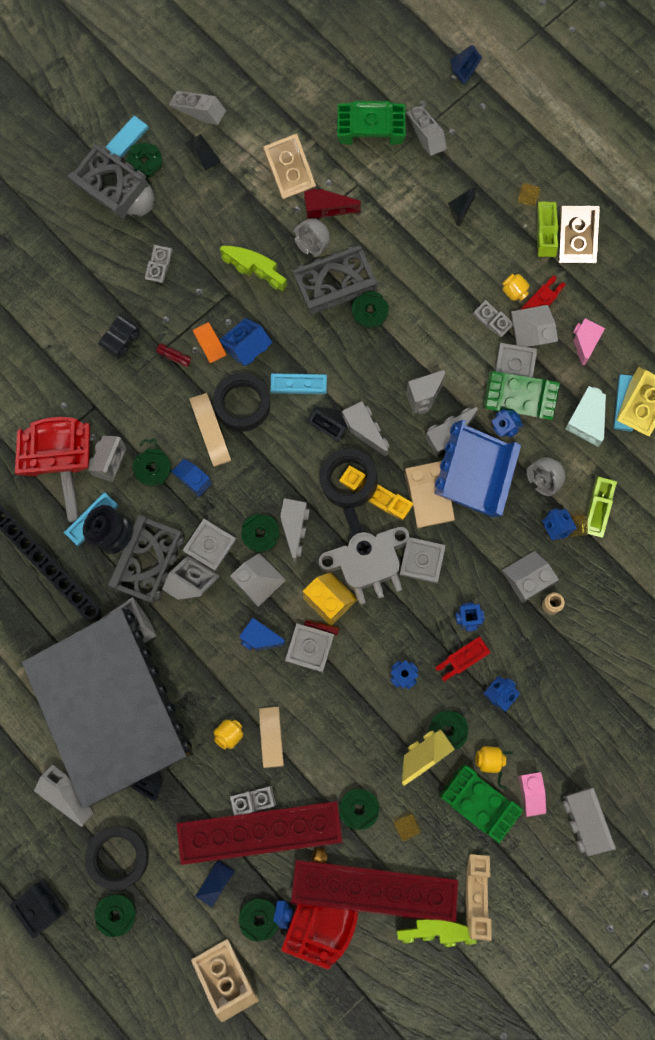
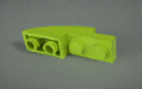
M220 247L222 260L227 264H233L241 274L245 273L250 277L254 272L258 278H264L272 288L279 289L282 292L287 287L286 278L277 273V264L271 259L241 247Z
M415 919L416 927L396 930L397 939L402 940V943L415 942L414 938L422 937L423 941L434 940L437 935L439 943L444 944V947L456 946V942L464 941L465 944L477 943V940L470 939L468 927L457 922Z

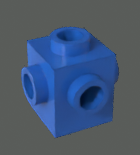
M501 410L495 415L496 418L492 420L494 431L501 437H513L524 426L519 414L514 410Z
M553 509L542 520L552 541L566 538L577 529L567 509Z
M464 603L458 609V613H455L456 624H460V629H466V632L477 631V627H480L483 624L482 622L485 621L484 611L480 610V604ZM466 616H471L472 621H466Z
M405 660L402 663L398 661L391 667L393 671L390 672V681L396 688L400 687L403 690L406 687L410 689L417 683L418 669L412 662L408 663ZM403 670L408 672L407 677L401 676Z
M497 676L484 692V695L493 705L506 712L520 693L515 688L516 684L511 679H503Z

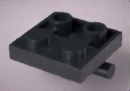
M45 878L37 884H33L27 892L9 905L32 939L36 938L68 912Z

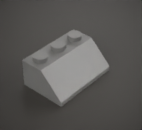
M594 788L584 789L563 796L564 801L562 805L565 812L569 813L572 821H569L572 832L577 834L579 841H576L580 853H584V856H591L616 849Z

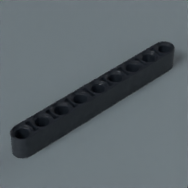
M0 504V516L5 515V519L0 522V530L85 619L89 622L100 620L102 617L100 607ZM13 528H18V532L15 535L10 534ZM26 541H31V545L23 549V544ZM43 554V560L36 562V557ZM54 567L57 568L56 573L49 576V570ZM69 581V587L62 589L63 582ZM79 594H82V601L79 603H75V597ZM96 608L95 615L88 617V610Z

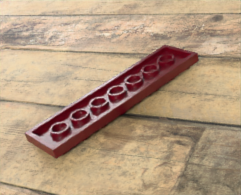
M337 801L176 823L181 865L343 843Z
M296 860L291 904L456 923L458 880Z

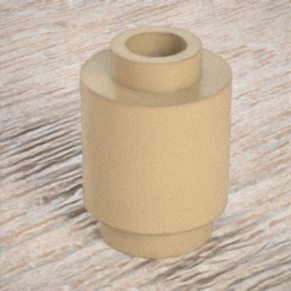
M559 593L547 595L542 602L544 612L549 615L557 614L564 607V598Z

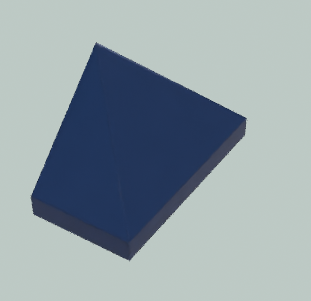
M470 45L450 60L453 72L462 85L466 84L482 60V56L474 45Z
M217 861L195 897L213 908L235 871Z

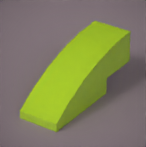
M538 202V257H556L558 250L556 202Z
M596 476L584 533L603 538L617 481Z

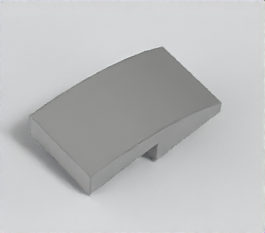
M154 245L151 261L148 262L145 275L146 280L159 283L164 282L173 253L172 248Z
M486 300L472 313L478 321L499 337H502L513 326V322L502 311L498 312Z
M272 786L230 797L234 815L248 814L277 806Z

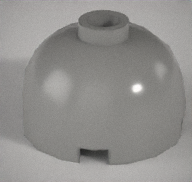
M131 179L128 182V184H132V186L136 183L134 179ZM150 185L145 187L126 211L128 215L143 216L153 208L155 197Z
M317 219L304 220L293 231V234H296L294 238L295 243L307 255L310 252L314 254L313 257L319 256L329 245V230L323 222Z
M540 458L527 468L529 482H534L538 486L535 489L542 495L552 496L565 483L566 475L564 468L560 462L553 458Z

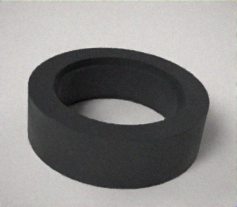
M235 373L227 376L218 384L213 396V404L218 419L226 427L235 431H250L257 428L266 420L270 412V396L266 385L261 379L249 373ZM236 387H250L260 397L258 410L247 418L233 417L224 408L226 395Z
M356 449L338 450L324 461L320 469L319 480L322 490L327 499L336 506L342 508L359 507L368 502L377 489L378 476L375 465L371 458L362 451ZM352 462L359 464L367 472V481L364 487L357 493L344 495L335 491L331 486L333 471L344 463Z
M123 826L109 827L98 832L89 842L85 853V866L91 879L97 885L110 890H120L135 884L145 873L149 861L148 847L143 837L135 830ZM113 837L127 839L136 851V864L133 870L127 876L118 879L104 874L98 864V853L101 846Z

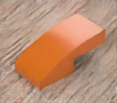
M209 322L192 330L209 363L226 356Z

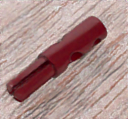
M306 620L304 626L338 636L339 627Z

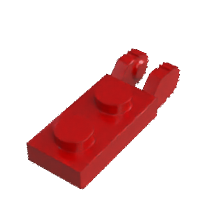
M553 275L520 310L544 305L549 307L557 299L566 284L562 282L553 292L549 289L557 279Z
M479 636L447 657V660L436 666L435 669L436 671H441L445 666L451 664L454 670L442 677V680L445 682L491 652Z

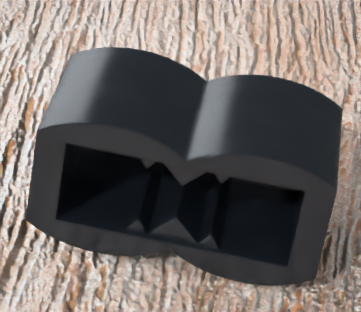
M119 315L109 330L103 335L98 345L101 349L119 360L127 355L129 345L137 341L140 336V330L137 325Z

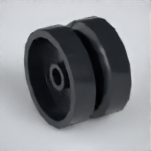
M101 505L93 509L86 517L83 525L85 540L107 554H115L122 551L130 542L133 534V523L130 518L109 505Z

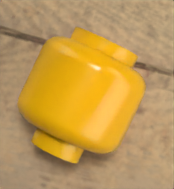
M512 273L502 283L504 285L502 291L511 301H516L517 299L522 301L529 294L527 290L530 285L520 274L514 275Z
M225 719L214 730L215 743L224 750L226 748H234L243 738L242 725L236 720Z
M483 746L480 751L476 752V767H479L481 772L499 773L502 767L506 765V755H503L499 747Z

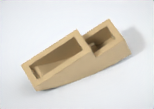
M279 707L260 708L263 768L283 767Z

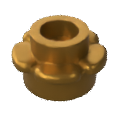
M316 847L310 862L325 864L328 854L325 853V848L320 849Z

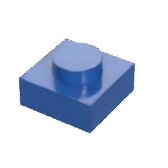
M277 901L274 922L281 929H289L290 922L293 919V909L286 901Z

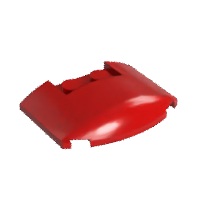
M51 417L30 423L31 426L24 431L22 429L17 431L16 475L38 476V474L67 471L75 473L89 468L90 425L85 422L84 424L70 417Z
M298 904L281 951L328 970L332 967L333 963L340 959L347 949L356 928L358 912Z

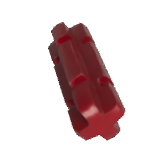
M160 343L156 349L158 354L165 355L166 358L174 362H180L185 367H188L191 363L189 356H183L181 352L171 347L168 348L163 343Z

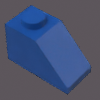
M183 459L171 472L198 497L212 484L210 478L203 471L186 459Z
M254 618L251 619L239 636L242 641L241 645L248 650L252 648L256 651L284 646L286 643L283 638Z

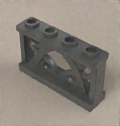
M94 144L93 149L74 172L71 171L67 177L81 190L121 219H124L127 215L126 211L145 187L149 186L145 180L147 177L139 170L135 172L128 162L122 163L123 160L115 153L111 155V152L105 146L99 147ZM100 157H103V158H104V162H103V163H100V162L97 161V160H98ZM96 161L98 168H94V164L96 163ZM116 172L117 187L109 186L100 192L102 187L100 175ZM97 177L98 182L95 185H92V183L96 181L95 178ZM134 179L136 181V183L133 186L132 184H128L129 180ZM110 191H116V193L112 192V196H108Z
M361 245L349 247L341 253L335 252L327 258L316 259L311 264L300 265L293 270L294 280L309 316L356 299L364 292L377 291V280L372 273ZM358 259L361 264L354 271L355 262L354 264H349L348 261ZM363 269H364V271H365V273H366V276H367V278H368L367 280H364V279L359 275V273H360ZM330 270L347 275L342 282V289L336 290L331 285H322ZM312 275L313 279H308V282L315 284V286L304 284L303 278ZM352 278L350 283L354 285L347 286L346 283ZM321 289H328L331 293L325 295L326 290L321 291ZM306 290H314L313 300L309 299Z
M138 515L133 527L132 538L124 548L108 586L115 591L154 605L155 601L158 602L161 598V587L163 583L165 584L170 566H174L177 555L175 554L184 543L185 538L182 531ZM150 526L160 531L153 537L146 530V527ZM164 534L171 535L173 539L171 545L168 547L164 545L167 539H163L158 543L157 540L160 536ZM141 541L145 542V545L148 541L150 542L143 549L139 547ZM153 546L158 558V565L147 572L141 573L140 564L133 558L134 554L145 553ZM163 552H168L166 558L164 557ZM129 566H136L137 571L135 575V570L129 571ZM159 574L157 580H155L153 577ZM139 581H143L142 583L145 588L147 583H152V591L147 594L141 593ZM122 582H135V591L121 586Z

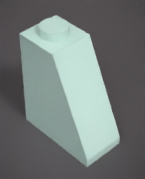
M589 386L565 430L599 447L604 439L606 395L600 389Z

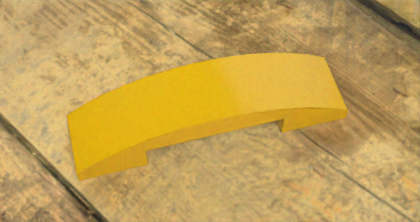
M349 465L339 482L352 492L357 493L364 487L367 477ZM377 485L374 495L368 501L377 508L404 520L414 503L399 494L395 495L380 485Z

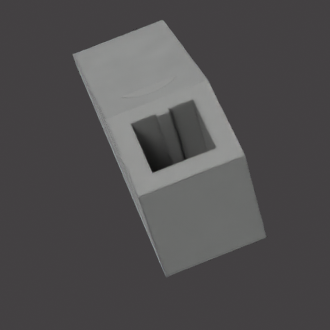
M177 91L169 104L170 107L193 118L215 125L219 124L226 112L216 96Z
M423 106L415 107L406 112L423 148L430 156L446 150L444 131Z
M361 401L343 410L342 417L350 433L384 456L388 455L389 444L385 437H381L378 423L373 422L371 419L372 413L370 408L364 406Z
M477 407L473 409L467 408L460 413L461 415L449 417L444 421V424L440 426L434 425L428 429L425 438L436 457L445 453V446L449 442L452 425L455 422L466 420L465 425L469 426L477 413Z
M284 499L280 518L293 562H296L297 557H301L303 546H300V540L305 537L306 527H303L304 520L309 518L310 509H307L306 502Z
M52 765L40 776L34 791L82 827L93 816L94 813L90 807L82 808L73 784L66 774Z

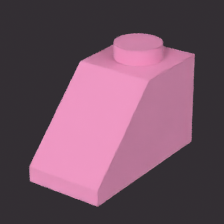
M584 319L582 324L578 323L573 332L576 334L573 341L581 364L584 366L605 329L587 319Z
M541 772L518 776L526 817L545 814L546 797Z

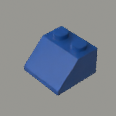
M244 318L219 339L222 347L243 366L252 363L254 358L266 351L272 343L262 326L247 318Z

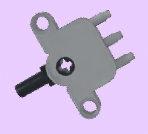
M346 508L344 514L351 531L349 534L348 547L342 546L323 553L319 557V568L321 571L329 573L341 569L346 585L351 590H354L357 600H359L361 605L366 603L362 589L373 586L378 598L384 597L380 584L382 582L392 580L396 591H402L401 582L398 577L400 565L395 550L406 545L409 538L407 529L397 527L379 533L375 537L367 533L366 528L362 529L355 508ZM399 533L403 534L405 536V540L398 541L396 540L395 535ZM363 546L365 549H367V553L365 554L363 551H361V547ZM325 559H331L333 564L330 567H325L322 562Z

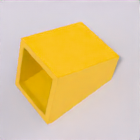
M332 572L316 577L303 590L304 600L331 626L357 601V597Z

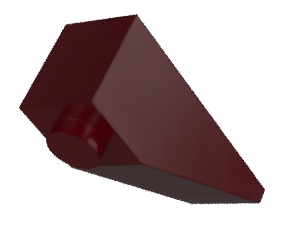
M323 189L304 191L307 219L361 212V202L359 200Z

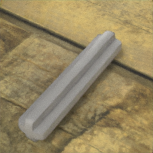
M60 472L67 518L69 522H75L79 516L72 472Z

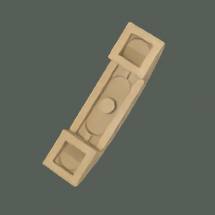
M204 393L190 398L189 400L213 467L230 462L231 458L208 394Z
M470 854L468 858L466 916L470 939L492 940L491 919L488 918L487 878L490 877V856Z

